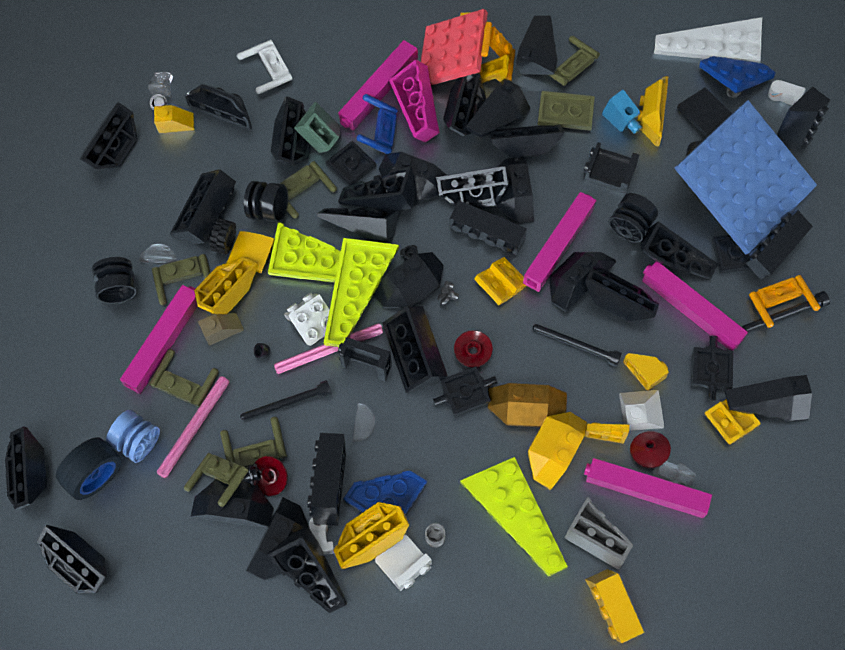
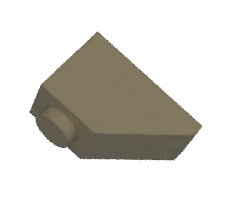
M228 313L227 315L213 314L198 321L209 346L244 331L237 313Z

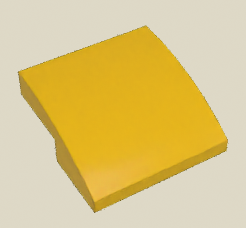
M240 231L227 262L235 261L239 257H245L258 263L256 272L262 274L273 247L274 238Z
M505 257L493 262L490 268L477 274L474 279L498 305L508 301L527 286L523 284V275Z
M726 399L722 402L720 401L704 413L729 445L761 424L754 414L729 410Z

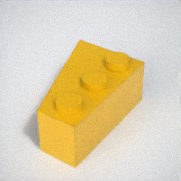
M606 569L585 579L599 606L603 619L609 625L608 632L613 640L616 639L618 642L623 643L644 633L617 572Z

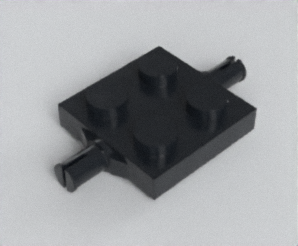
M710 336L709 347L693 348L692 386L707 388L708 400L712 399L714 401L716 400L717 389L733 388V350H723L717 347L718 337Z
M473 367L441 379L440 384L443 389V395L433 398L435 406L447 403L455 417L491 403L487 387L498 384L495 376L484 380L480 376L477 367Z

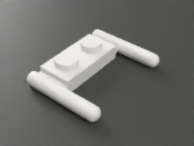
M272 40L237 54L238 59L242 60L259 53L273 81L257 87V94L293 80Z

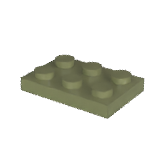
M541 91L538 125H561L562 128L591 131L595 96Z

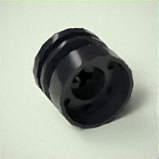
M251 181L244 195L243 206L246 217L252 220L265 219L268 222H282L288 208L289 198L286 186L279 183L267 184L266 182Z
M627 193L609 218L608 224L611 230L619 237L629 242H641L649 231V227L656 220L658 210L647 198L639 194Z
M109 257L93 264L92 273L98 301L108 304L121 303L132 299L136 295L137 290L133 278V266L129 259Z

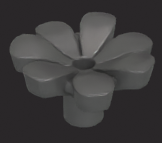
M445 281L444 286L441 288L442 294H439L437 300H440V305H445L450 299L455 301L458 299L459 294L452 290L454 285L452 282Z

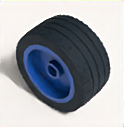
M91 438L75 447L63 459L57 469L56 479L74 499H87L103 489L113 479L121 466V458L102 438Z

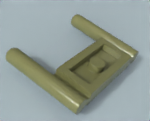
M570 36L569 42L580 49L556 68L557 70L554 75H549L563 86L600 56L598 51L575 36Z
M312 161L309 166L306 165L279 183L286 186L288 200H291L318 182V179H321L331 192L337 191L335 184L315 161ZM288 201L287 212L292 218L296 219L299 213Z
M205 254L151 269L160 305L167 304L163 284H172L201 276L202 274L205 279L210 274Z
M168 349L149 385L196 407H200L219 373L218 369L212 368L201 387L194 382L166 371L175 354L173 349Z
M272 417L270 420L275 440L272 439L234 449V451H232L228 431L222 430L220 434L226 460L248 468L264 456H273L277 459L286 458L287 454L278 418Z
M207 453L185 484L184 490L190 492L204 473L207 476L229 484L218 500V505L223 507L249 470L236 463Z

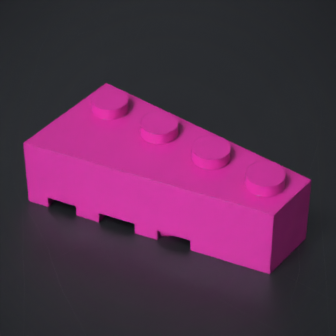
M414 60L389 81L414 138L426 143L439 134V127L428 66L418 60Z

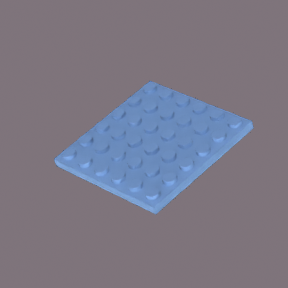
M749 100L737 108L674 168L745 254L750 253L770 233V230L781 222V217L787 212H791L817 186L815 181Z

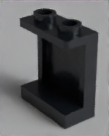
M597 142L596 148L592 147L589 154L591 161L590 163L586 162L583 170L586 173L585 180L627 193L640 155L632 153L630 158L600 148L601 143Z
M346 337L344 343H340L338 354L342 368H347L349 360L376 367L378 380L386 382L392 367L390 351Z

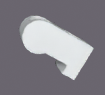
M776 80L772 82L769 88L768 97L773 101H781L792 106L803 96L806 88Z
M311 518L309 521L310 530L319 542L324 555L333 554L334 544L332 541L328 542L327 540L328 525H315L313 518Z

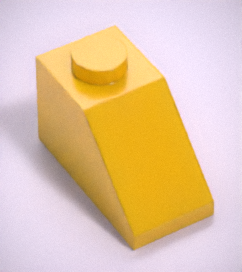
M173 105L154 107V123L159 133L194 130V114Z
M632 353L625 355L623 363L647 391L665 380L669 373L666 364L663 361H659L657 357Z

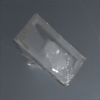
M172 73L153 74L148 83V89L152 96L161 94L166 99L171 98L170 83L172 81Z
M666 461L663 465L654 468L652 476L691 488L696 474L682 462L677 466Z

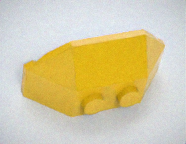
M664 76L647 87L644 95H640L639 106H642V110H639L640 115L637 121H640L641 131L658 147L662 139L669 76Z
M239 257L235 261L217 266L194 290L198 307L213 314L227 315L249 291L258 263L245 257Z
M572 412L551 415L545 418L528 449L533 480L549 490L553 488L567 470L585 436L587 426L585 420Z
M378 502L348 522L339 538L338 545L334 548V553L340 567L345 569L370 562L400 542L409 526L402 508L397 505Z

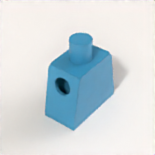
M622 89L609 99L602 115L620 132L627 128L633 134L640 131L642 126L636 120L640 115V111L627 93Z

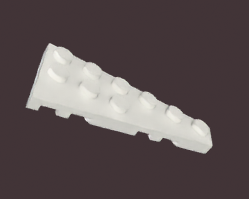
M762 17L656 35L654 54L699 59L716 56L760 63Z

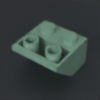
M314 102L294 129L318 153L329 151L338 140L341 126L317 102Z

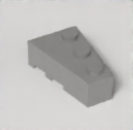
M587 497L568 529L565 539L619 570L633 544L616 526H613L605 518L606 515L599 511L592 504L590 498Z

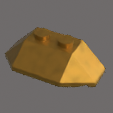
M507 383L489 388L488 391L491 403L488 404V409L507 426L541 427L547 416L566 413L567 393L550 385Z

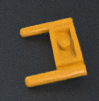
M486 22L481 55L483 57L488 56L489 46L499 57L508 55L509 63L506 79L512 81L516 50L495 26L492 27L491 22Z
M801 275L761 288L757 292L753 291L749 294L750 299L768 328L773 327L774 322L766 309L800 297L801 294H804L814 311L820 309L819 303Z

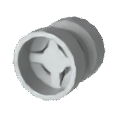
M430 524L425 530L426 543L433 548L442 546L446 538L445 529L440 524Z

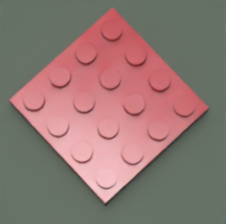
M485 9L426 26L421 62L428 66L431 86L480 72L482 62L481 50L485 23L488 12Z

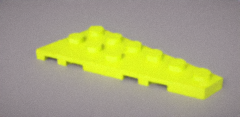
M278 223L268 274L335 283L341 251L332 245L311 236L303 235L298 230L287 228L284 224Z
M343 238L323 342L324 345L339 347L341 342L344 343L346 337H350L395 257L399 245Z
M515 457L460 480L464 488L516 540V543L531 556V559L548 577L568 567Z

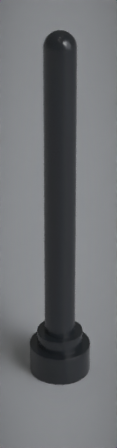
M825 291L815 294L814 297L821 308L830 305L829 296ZM806 301L774 313L770 317L775 322L812 307ZM761 318L743 325L742 328L749 332L766 324Z
M534 324L532 327L535 332L602 357L609 362V365L617 367L622 355L621 352L616 350L608 352L538 324Z
M325 380L320 382L317 388L244 412L240 415V418L245 421L317 395H324L326 397L332 395L328 381Z

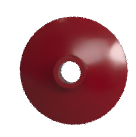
M480 331L464 332L455 341V356L465 366H482L492 356V342L487 335ZM475 349L477 352L472 354L470 350Z
M646 431L633 439L630 453L638 465L646 468H655L663 465L668 460L671 446L668 439L661 433ZM647 445H654L652 448L647 447Z
M273 456L259 458L254 463L261 471L260 482L256 484L265 495L274 496L281 493L288 482V474L284 464Z

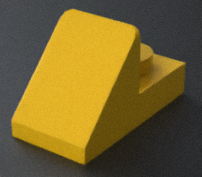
M504 55L481 64V70L478 73L481 75V82L484 83L495 78L501 82L504 78L506 79L509 56Z

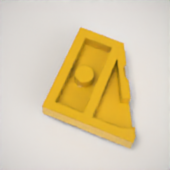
M587 423L584 437L624 444L630 425Z

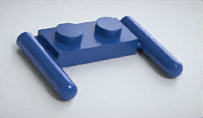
M364 94L363 100L380 108V110L378 111L374 140L361 134L357 135L356 139L385 154L391 153L398 109L368 94Z

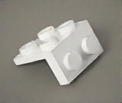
M312 292L302 298L303 301L298 305L294 303L286 309L287 312L284 313L286 319L293 323L305 343L309 346L325 336L330 311L320 294H312Z
M404 535L400 542L375 559L376 564L400 592L404 588L406 590L415 583L414 579L420 574L422 576L426 574L432 565L431 558L427 554H423L407 535Z

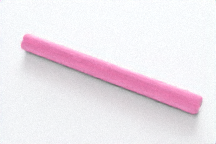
M377 323L351 333L349 338L362 342L382 334L383 329L381 324ZM323 344L274 364L277 374L337 352L339 347Z
M219 377L158 468L157 474L159 476L167 478L229 385L227 378Z

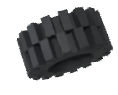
M220 218L216 221V225L214 224V229L211 231L212 236H210L211 241L209 245L211 251L225 255L229 253L232 249L231 246L234 244L233 240H235L236 223Z

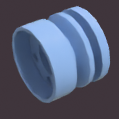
M126 410L110 427L106 442L116 451H123L125 457H129L131 461L137 463L143 460L154 448L160 435V429L156 425H152L148 420L143 421V417L133 410Z

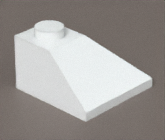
M659 390L619 393L623 424L630 425L629 431L664 428Z

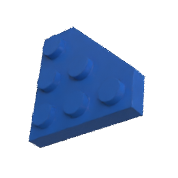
M716 56L701 60L699 65L701 69L735 93L771 80L776 73L763 63Z
M405 471L392 476L377 477L368 481H358L353 483L343 501L362 513L378 502L397 505L402 508L406 516L426 486L427 481L412 471Z

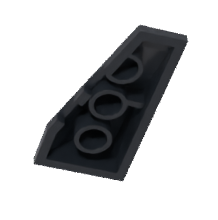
M551 16L533 17L519 47L516 59L520 74H555L558 58Z

